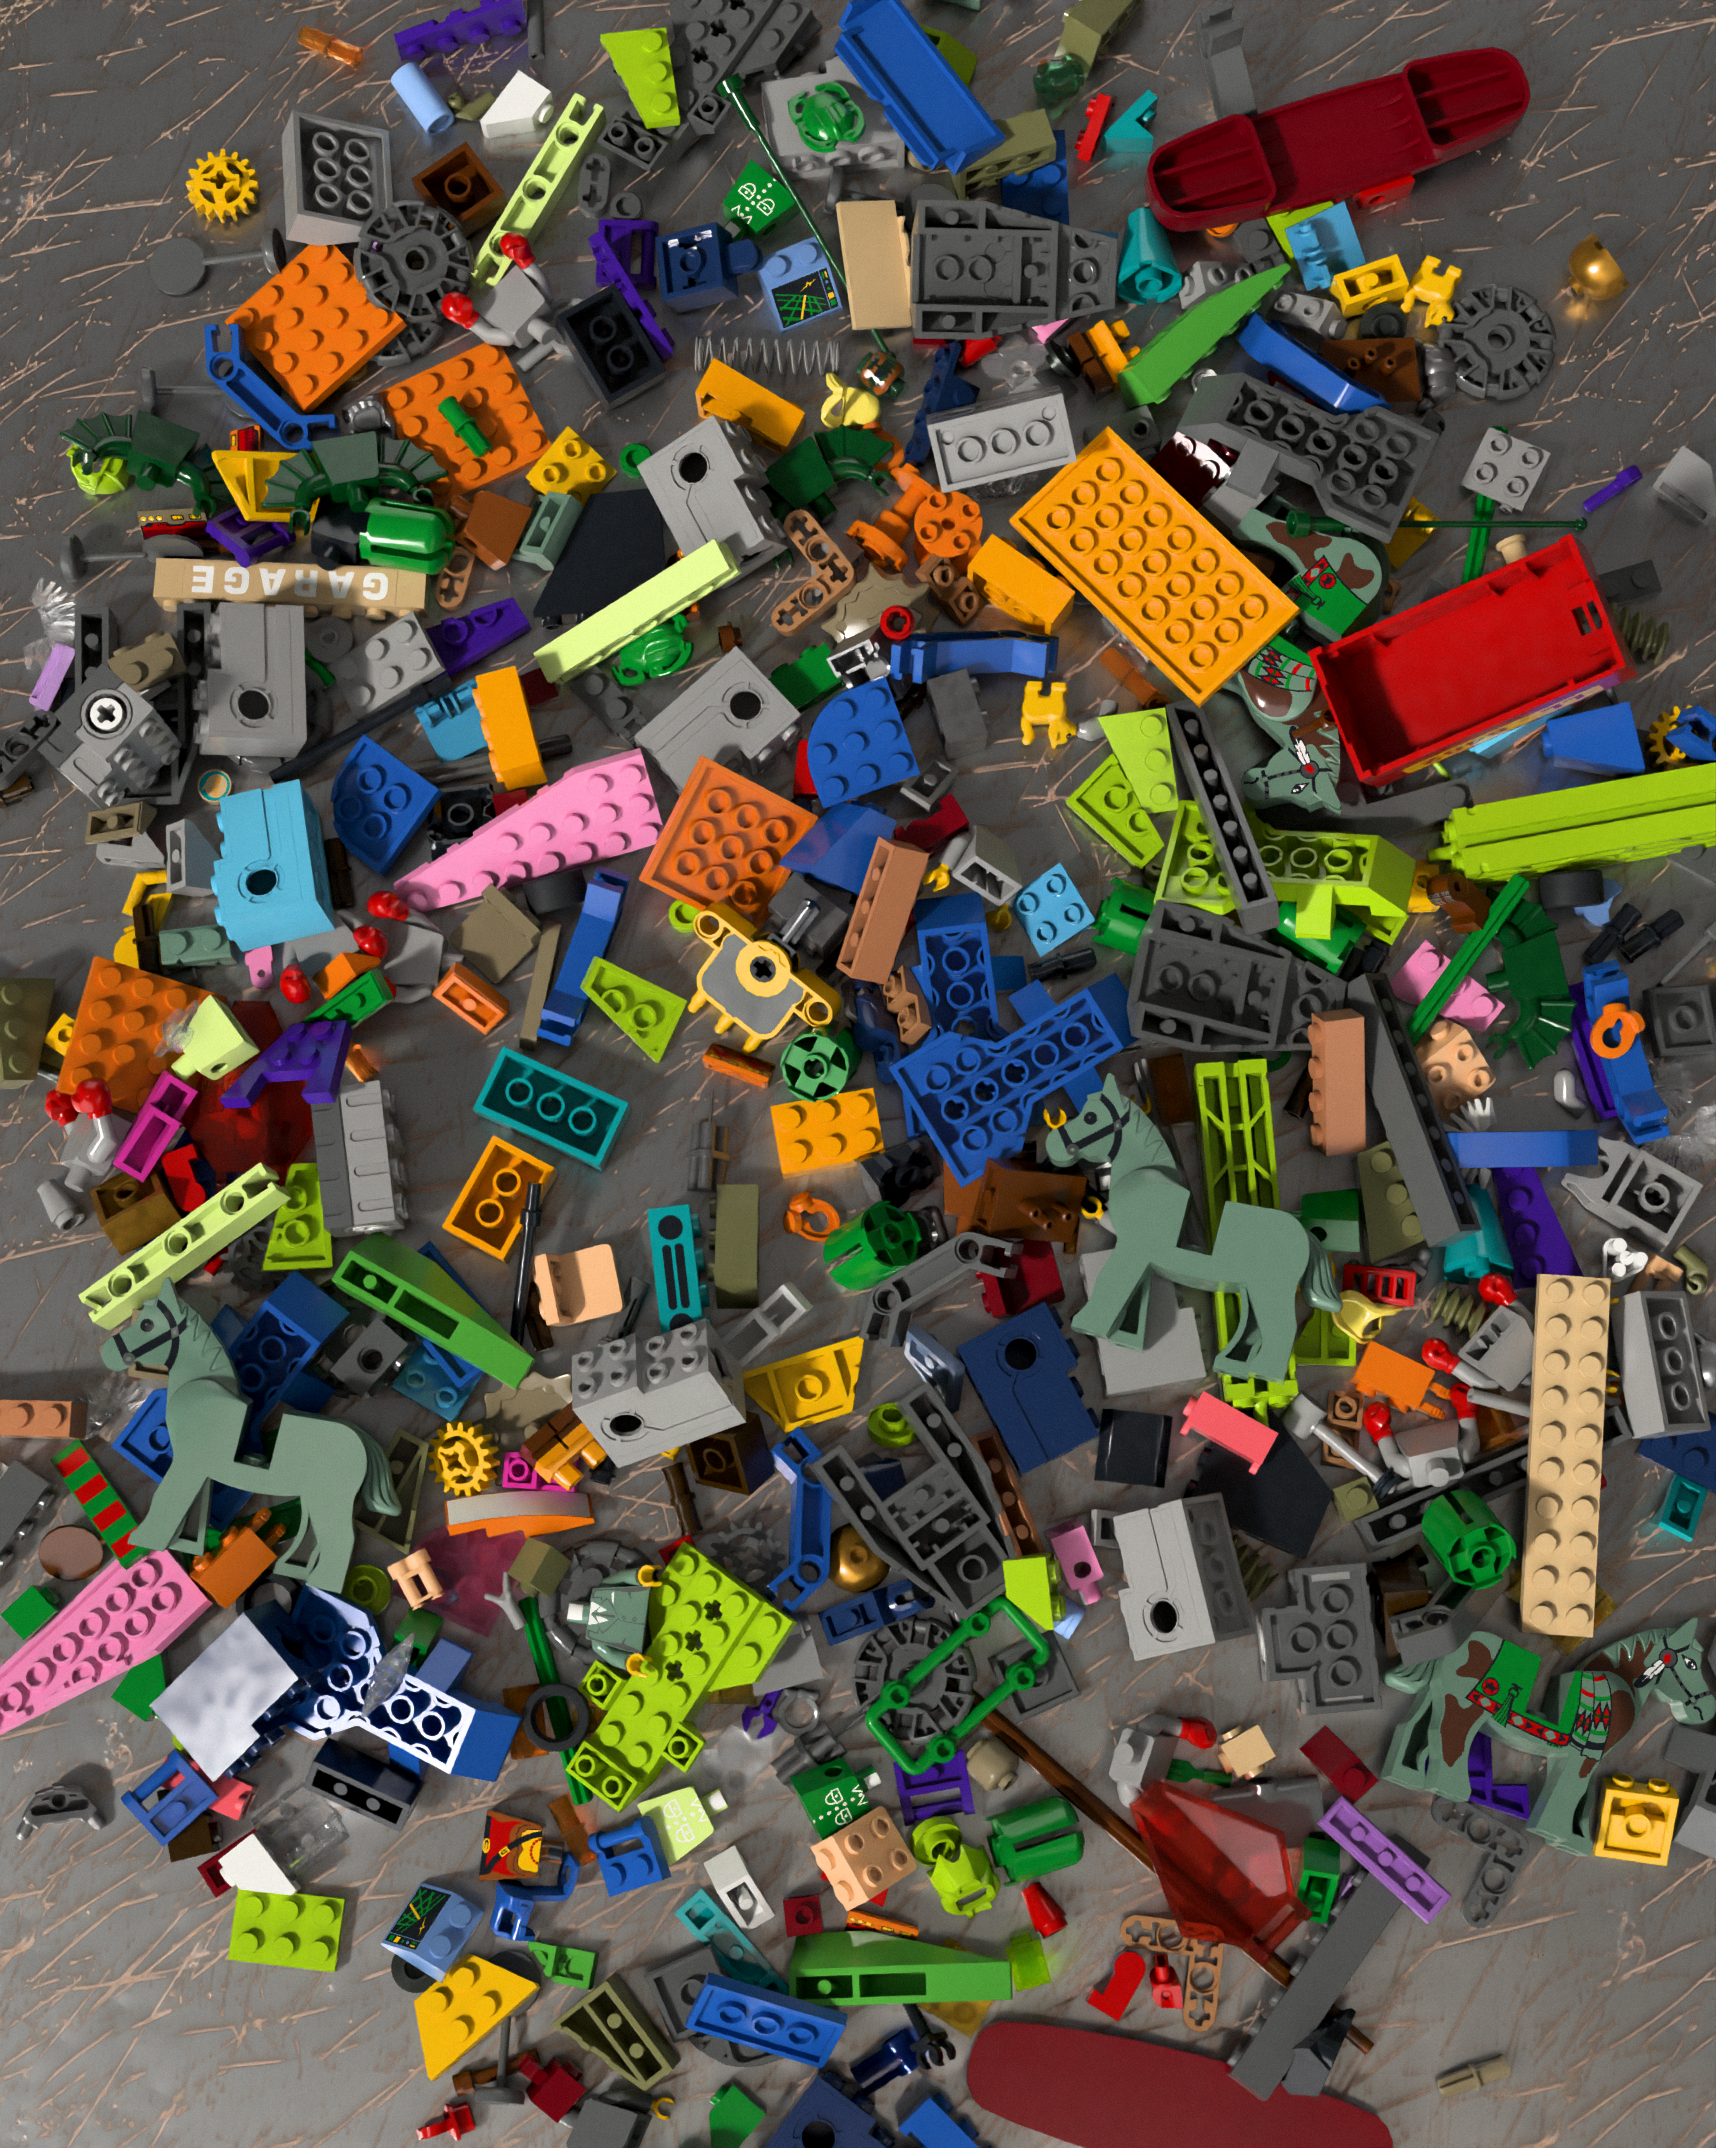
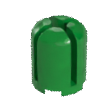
M375 497L369 502L365 509V512H371L367 532L360 531L359 537L361 558L368 559L369 565L435 575L444 570L455 550L456 539L452 516L446 510L439 507Z
M1113 877L1109 883L1115 885L1111 896H1106L1105 900H1101L1095 916L1096 921L1093 923L1092 928L1098 930V935L1096 934L1090 940L1136 957L1138 941L1153 910L1156 891Z
M1283 901L1278 908L1280 927L1269 929L1268 936L1275 946H1281L1292 952L1293 956L1302 961H1309L1335 975L1368 925L1353 912L1340 904H1335L1336 918L1331 940L1296 938L1297 902Z
M832 1020L825 1027L808 1025L790 1042L783 1051L780 1068L782 1067L783 1077L789 1086L788 1090L799 1099L816 1102L817 1100H827L834 1095L836 1096L856 1074L863 1057L862 1049L854 1042L850 1027L846 1026L834 1038L833 1036L839 1021ZM820 1062H822V1065L824 1066L819 1070V1072L815 1076L814 1074Z
M878 1201L830 1232L823 1250L825 1265L837 1262L847 1255L850 1257L855 1255L829 1272L835 1282L849 1290L862 1291L875 1286L917 1259L915 1258L917 1243L922 1240L918 1224L911 1213L907 1212L904 1214L898 1208L888 1205L891 1201ZM894 1235L895 1239L891 1241L887 1239L890 1236Z
M1465 1490L1450 1491L1449 1496L1452 1506L1444 1495L1441 1494L1431 1501L1423 1514L1422 1532L1424 1533L1426 1543L1454 1582L1457 1581L1460 1584L1472 1586L1474 1590L1488 1588L1504 1578L1502 1572L1509 1566L1512 1556L1516 1559V1544L1511 1535L1486 1502L1475 1493Z
M1051 1796L1012 1810L988 1816L984 1819V1822L991 1821L993 1835L987 1836V1841L996 1868L1003 1866L1010 1879L1009 1882L1004 1883L1007 1888L1076 1865L1083 1857L1085 1846L1083 1830H1073L1017 1849L1014 1848L1013 1844L1079 1822L1075 1809L1063 1797Z

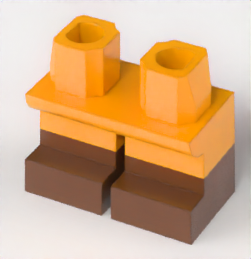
M1122 319L1108 325L1105 324L1104 320H1101L1094 328L1083 333L1078 331L1067 337L1066 347L1076 358L1075 364L1080 374L1082 373V378L1096 402L1120 388L1117 373L1141 351L1137 346L1124 353L1121 351L1119 344L1130 338L1129 330Z
M570 1402L549 1420L548 1425L545 1424L522 1444L519 1455L549 1484L555 1480L569 1491L583 1477V1474L573 1463L581 1457L593 1470L605 1460L607 1453L572 1410V1402Z

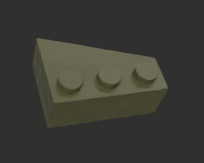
M1079 0L1077 6L1074 4L1070 5L1062 19L1065 26L1055 57L1068 54V57H1064L1063 66H1065L1064 63L1066 61V68L1087 80L1092 73L1091 69L1098 53L1102 56L1106 54L1110 48L1106 43L1117 31L1122 32L1144 0ZM1060 56V59H1059V63H1060V64H1062L1061 60H1063V59L1061 58V56Z
M1044 108L1036 111L1026 110L1018 116L1006 120H993L1006 137L1003 144L955 176L949 170L959 200H970L968 194L984 186H987L989 191L998 187L997 180L1014 172L1017 177H1020L1056 160V140Z
M0 978V1089H18L36 1080L56 979Z
M1386 1141L1357 1154L1352 1160L1355 1189H1358L1360 1228L1365 1251L1364 1259L1365 1265L1373 1266L1426 1242V1239L1422 1235L1419 1219L1410 1202L1409 1192L1403 1176L1399 1172L1397 1160L1390 1142Z
M717 1184L716 1197H710L709 1203L710 1218H716V1229H709V1250H715V1261H708V1282H715L717 1309H755L759 1307V1185Z
M398 1427L384 1452L390 1463L393 1484L402 1505V1512L398 1516H391L370 1511L364 1506L360 1495L355 1503L354 1519L356 1528L408 1555L429 1443Z
M616 1972L550 2024L558 2031L562 2030L578 2041L579 2045L585 2050H590L608 2063L609 2067L643 2091L649 2089L672 2071L681 2061Z

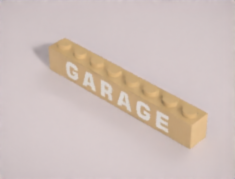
M156 558L153 597L160 607L170 612H177V604L211 602L215 610H217L220 602L264 604L267 607H275L276 605L304 606V617L308 618L317 617L318 613L331 614L332 617L349 619L352 615H365V618L370 620H384L385 616H394L401 619L412 611L419 618H428L431 578L428 574L387 567L337 565L335 570L326 571L319 567L318 564L256 562L247 568H243L237 561Z

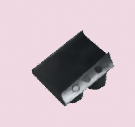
M482 783L440 789L444 793L427 815V837L431 848L432 861L447 853V848L457 842L461 844L472 837L475 830L496 817L492 798L494 795L493 784Z
M923 1135L854 1159L864 1183L863 1188L871 1199L876 1203L878 1201H891L888 1205L896 1208L901 1207L907 1202L911 1192L916 1189L922 1190L927 1188L937 1177L942 1175L929 1135Z
M1103 1409L1101 1426L1099 1427L1100 1435L1094 1480L1164 1488L1173 1417L1164 1414Z
M1353 2008L1339 2011L1292 2048L1296 2053L1288 2073L1280 2081L1289 2094L1313 2096L1318 2099L1355 2016L1356 2011Z

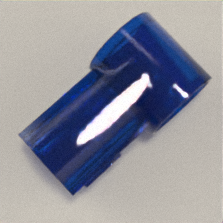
M908 2028L903 2029L881 2044L882 2048L850 2068L854 2079L866 2097L885 2086L897 2076L903 2077L919 2067L916 2061V2052H912L909 2047L917 2041Z

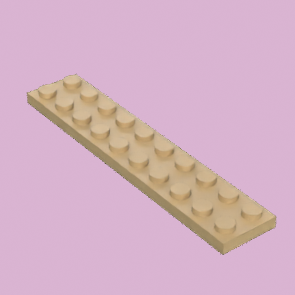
M1537 1274L1519 1632L1593 1637L1611 1278Z

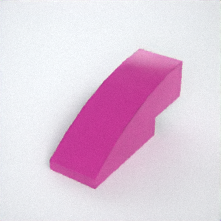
M164 1069L138 1111L112 1164L144 1182L181 1125L179 1120L198 1091Z

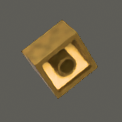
M154 1165L144 1182L123 1171L89 1190L100 1226L121 1256L141 1248L146 1242L164 1233L182 1220L178 1205L156 1165Z

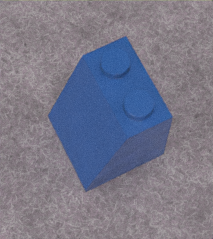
M1629 701L1546 721V731L1541 732L1542 738L1540 740L1544 757H1551L1553 766L1623 779L1644 775V760Z
M852 799L850 804L842 802L835 804L784 855L779 865L835 891L859 896L878 836L890 839L897 820L886 816L887 809L874 803L868 802V804Z

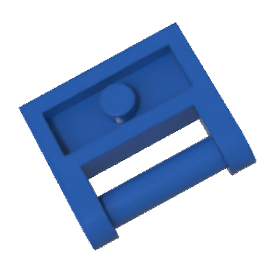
M177 1748L167 1755L169 1759L133 1792L128 1790L121 1797L124 1805L163 1847L219 1797V1794ZM179 1770L185 1778L148 1811L142 1802Z
M649 1816L637 1818L631 1825L607 1833L598 1831L588 1837L589 1849L597 1856L609 1897L672 1877L656 1826ZM635 1838H639L642 1841V1848L617 1856L614 1855L612 1846Z

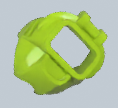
M73 444L72 448L68 449L66 456L71 458L72 472L83 491L96 495L113 494L126 490L130 476L126 470L127 460L105 459L98 473L92 472L86 476L82 474L80 463L75 467L72 466L73 454L82 448Z
M961 1844L959 1860L951 1862L942 1855H938L933 1874L931 1870L926 1872L935 1891L941 1898L944 1910L950 1914L967 1915L968 1919L975 1917V1914L985 1909L988 1911L993 1908L991 1902L999 1893L1000 1881L998 1876L994 1874L991 1861L983 1845H980V1850ZM986 1887V1894L977 1900L963 1905L957 1902Z

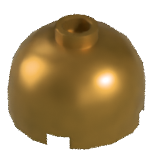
M1592 232L1574 247L1569 256L1568 267L1572 277L1567 279V281L1578 296L1585 293L1592 300H1609L1621 294L1631 284L1626 280V276L1608 250L1602 247L1598 241L1599 238Z
M850 1522L836 1528L830 1538V1571L828 1578L837 1587L851 1593L867 1592L878 1587L885 1580L891 1565L871 1551Z

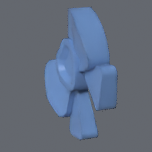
M1603 878L1605 900L1603 904L1573 908L1576 916L1583 915V918L1593 926L1602 927L1603 924H1609L1608 911L1612 901L1622 892V886L1609 878Z

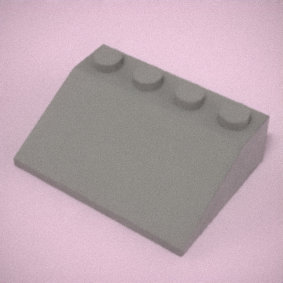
M292 110L282 134L286 240L316 246L359 242L360 237L358 234L371 215L378 210L384 211L390 208L391 203H393L389 130ZM393 221L389 223V225L393 233H395V224Z

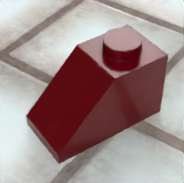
M1326 1725L1299 1748L1302 1754L1340 1796L1345 1797L1352 1805L1379 1781L1356 1754Z

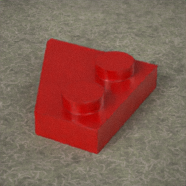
M1099 93L1097 98L1091 97L1085 117L1090 118L1086 131L1080 130L1074 149L1079 150L1078 159L1093 162L1107 126L1106 121L1111 106H1115L1117 96Z

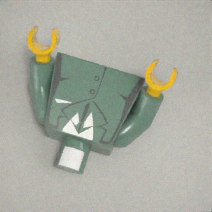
M645 1565L641 1568L623 1569L602 1579L599 1588H592L590 1603L570 1600L567 1622L587 1624L586 1639L591 1640L594 1652L610 1665L627 1670L630 1674L646 1678L648 1674L641 1672V1663L644 1660L652 1662L651 1657L644 1655L650 1592L652 1587L662 1585V1582H655L653 1580L652 1573L655 1569H662L660 1565Z

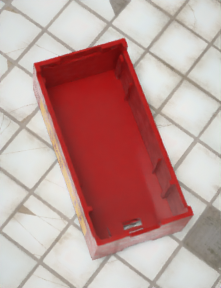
M1572 533L1558 539L1559 542L1325 647L1319 646L1307 651L1360 782L1380 788L1639 676L1625 639L1618 628L1603 592V586L1589 552L1578 538ZM1592 601H1594L1602 620V627L1599 629L1596 628L1587 606ZM1581 606L1592 630L1588 634L1585 633L1576 608Z

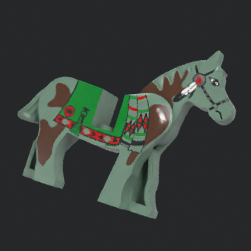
M1274 493L1261 511L1254 508L1249 510L1232 533L1233 544L1250 552L1275 557L1294 571L1296 575L1281 591L1300 608V613L1221 687L1241 695L1255 722L1283 748L1269 760L1267 767L1253 768L1247 771L1241 779V787L1247 804L1256 809H1265L1291 803L1301 808H1307L1309 813L1326 807L1335 814L1341 815V804L1336 794L1341 775V749L1338 727L1333 731L1314 730L1297 739H1294L1291 731L1318 719L1323 708L1329 706L1309 655L1294 645L1301 635L1299 630L1327 646L1374 625L1384 608V592L1390 577L1389 557L1382 541L1353 527H1345L1341 531V537L1327 535L1325 531H1309L1306 538H1290L1286 530L1287 515L1290 510L1300 509ZM1332 713L1324 716L1328 722L1335 721Z
M1698 1618L1685 1619L1675 1628L1652 1629L1627 1636L1595 1651L1580 1662L1572 1672L1551 1676L1540 1712L1527 1709L1525 1713L1542 1657L1492 1633L1484 1631L1471 1632L1460 1648L1449 1655L1404 1667L1401 1661L1382 1675V1681L1387 1686L1407 1694H1417L1408 1713L1396 1726L1380 1778L1412 1791L1424 1789L1457 1803L1469 1801L1472 1790L1468 1775V1756L1471 1743L1479 1731L1508 1747L1547 1757V1781L1524 1830L1544 1837L1545 1844L1577 1857L1590 1856L1593 1843L1589 1832V1816L1594 1802V1771L1598 1764L1632 1731L1648 1695H1651L1659 1702L1668 1703L1675 1719L1683 1725L1691 1726L1705 1723L1715 1714V1698L1706 1685L1700 1670L1701 1653L1704 1649L1694 1638ZM1428 1755H1429V1765H1428V1770H1427V1775H1426V1774H1425V1762H1426V1759H1427V1757H1428Z

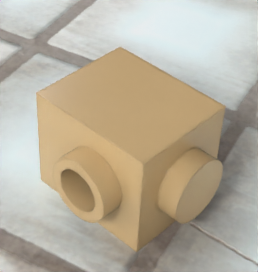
M1253 1724L1244 1730L1241 1725H1238L1222 1734L1225 1741L1218 1744L1221 1753L1216 1755L1226 1774L1233 1772L1234 1776L1238 1778L1244 1775L1246 1780L1265 1770L1263 1763L1276 1757L1258 1724Z

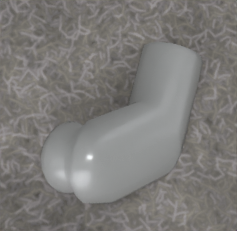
M1103 700L1097 717L1116 715L1119 704L1111 700ZM1097 717L1087 721L1081 720L1076 724V735L1081 739L1094 741L1106 736Z
M1569 1066L1563 1067L1554 1077V1097L1559 1104L1580 1119L1590 1105L1576 1095L1577 1071Z

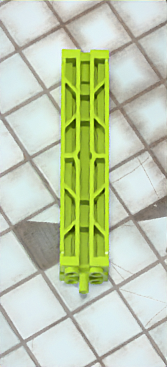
M1716 762L1479 804L1473 808L1452 809L1449 820L1444 822L1443 830L1439 832L1441 847L1427 849L1428 863L1452 860V863H1447L1446 865L1447 873L1459 872L1466 879L1468 878L1478 889L1506 885L1514 874L1522 875L1527 880H1534L1548 873L1589 870L1668 856L1669 854L1680 853L1681 849L1690 846L1701 845L1702 848L1716 846Z
M1266 1058L1238 1060L1237 1063L1225 1064L1224 1061L1196 1063L1190 1078L1191 1090L1193 1092L1192 1101L1207 1255L1210 1256L1214 1248L1225 1201L1281 1210ZM1210 1291L1216 1356L1228 1345L1238 1328L1242 1308L1239 1293ZM1294 1346L1284 1385L1254 1377L1244 1380L1218 1373L1220 1400L1238 1411H1251V1407H1253L1254 1420L1269 1428L1267 1410L1285 1409L1286 1405L1290 1404L1294 1397L1299 1394Z

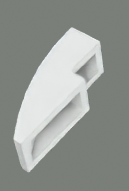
M791 1281L778 1288L759 1307L752 1310L721 1340L742 1369H744L805 1316L813 1306Z

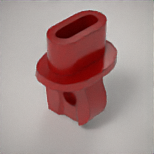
M1156 1954L1153 1957L1155 1967L1149 1974L1153 2000L1160 2008L1183 2009L1182 1990L1177 1973L1172 1966H1169L1167 1954Z
M465 2101L452 2107L450 2103H446L443 2112L444 2119L416 2129L419 2140L428 2139L449 2131L458 2142L461 2140L462 2134L475 2130L468 2104Z

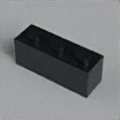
M328 1737L312 1762L303 1788L401 1833L417 1805L425 1782Z

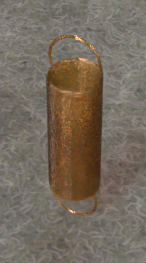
M1079 1216L1071 1243H1064L1063 1252L1074 1254V1258L1077 1251L1080 1225Z

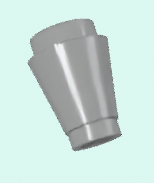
M50 1179L39 1186L37 1191L54 1227H58L60 1231L65 1232L75 1228L83 1221V1206L58 1184L55 1179Z

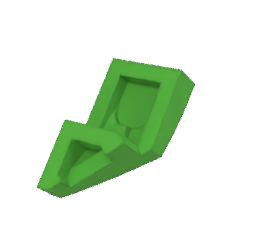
M528 1941L527 1946L531 1952L535 1953L544 1968L542 1971L547 1979L552 1978L555 1983L588 1990L593 1989L599 1952L541 1941Z

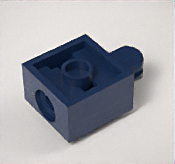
M717 222L655 238L662 302L678 313L739 298L737 276L756 272L761 269L764 256L762 250L749 239L733 242L732 234Z

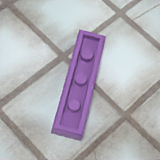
M1342 1795L1317 1822L1325 1832L1426 1924L1431 1922L1452 1897L1443 1886Z

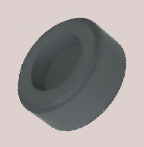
M620 192L610 202L612 219L641 220L643 217L642 201L633 192Z

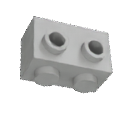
M1147 405L1084 428L1082 440L1085 447L1109 426L1145 462L1155 458L1157 453L1160 452L1162 439Z

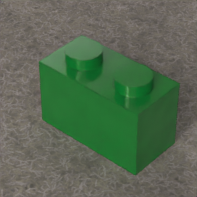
M826 643L819 647L816 645L808 647L799 655L800 659L791 665H788V663L780 665L772 671V677L768 679L801 715L847 686L840 677L836 678L826 660L831 654V650Z

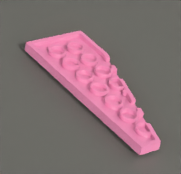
M637 748L571 768L556 783L551 786L547 784L537 790V795L520 806L518 803L475 830L473 836L463 843H455L447 848V853L431 863L427 861L393 883L396 895L403 902L407 903L410 908L424 913L482 896L481 892L490 883L498 890L502 886L509 888L534 879L655 845L664 828L641 749Z
M169 1548L164 1552L151 1551L128 1570L124 1569L119 1561L115 1559L0 1667V1735L160 1654L213 1604L201 1587L189 1576L187 1570Z

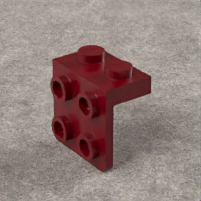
M1176 432L1148 465L1198 511L1203 505L1201 500L1213 486L1218 488L1225 480L1224 475L1237 462L1239 456L1232 448L1226 445L1222 446L1218 441L1211 438L1208 444L1205 445Z
M1029 1239L1017 1241V1243L1024 1244L1022 1254H1012V1257L1004 1255L1005 1248H994L991 1263L999 1267H1010L1011 1264L1017 1265L1018 1270L1015 1279L1002 1278L981 1271L975 1273L978 1280L983 1279L986 1290L985 1293H982L983 1305L987 1313L992 1312L993 1318L1001 1320L1022 1314L1043 1302H1046L1047 1306L1060 1303L1065 1299V1291L1051 1241ZM975 1249L976 1256L978 1255L979 1249Z

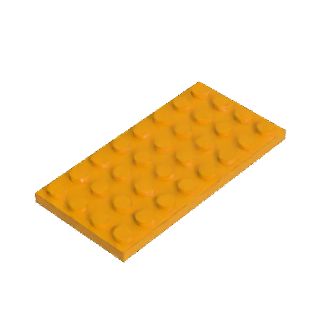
M1107 426L1076 455L1077 462L1068 463L1009 519V522L1200 708L1300 613V608Z

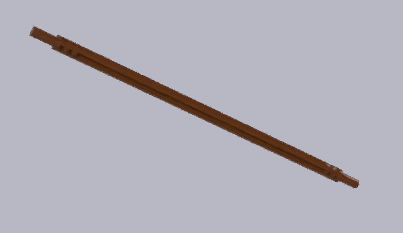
M950 1678L948 1691L958 1693L959 1680ZM974 1689L972 1695L975 1696L969 1712L985 1699ZM995 1708L980 1722L1209 1924L1217 1927L1225 1938L1279 1985L1287 1986L1293 1975L1289 1973L1291 1966L1001 1712ZM1333 2003L1321 2022L1325 2023L1341 2011V2009ZM1350 2025L1345 2038L1366 2055L1372 2049L1374 2043L1354 2025Z

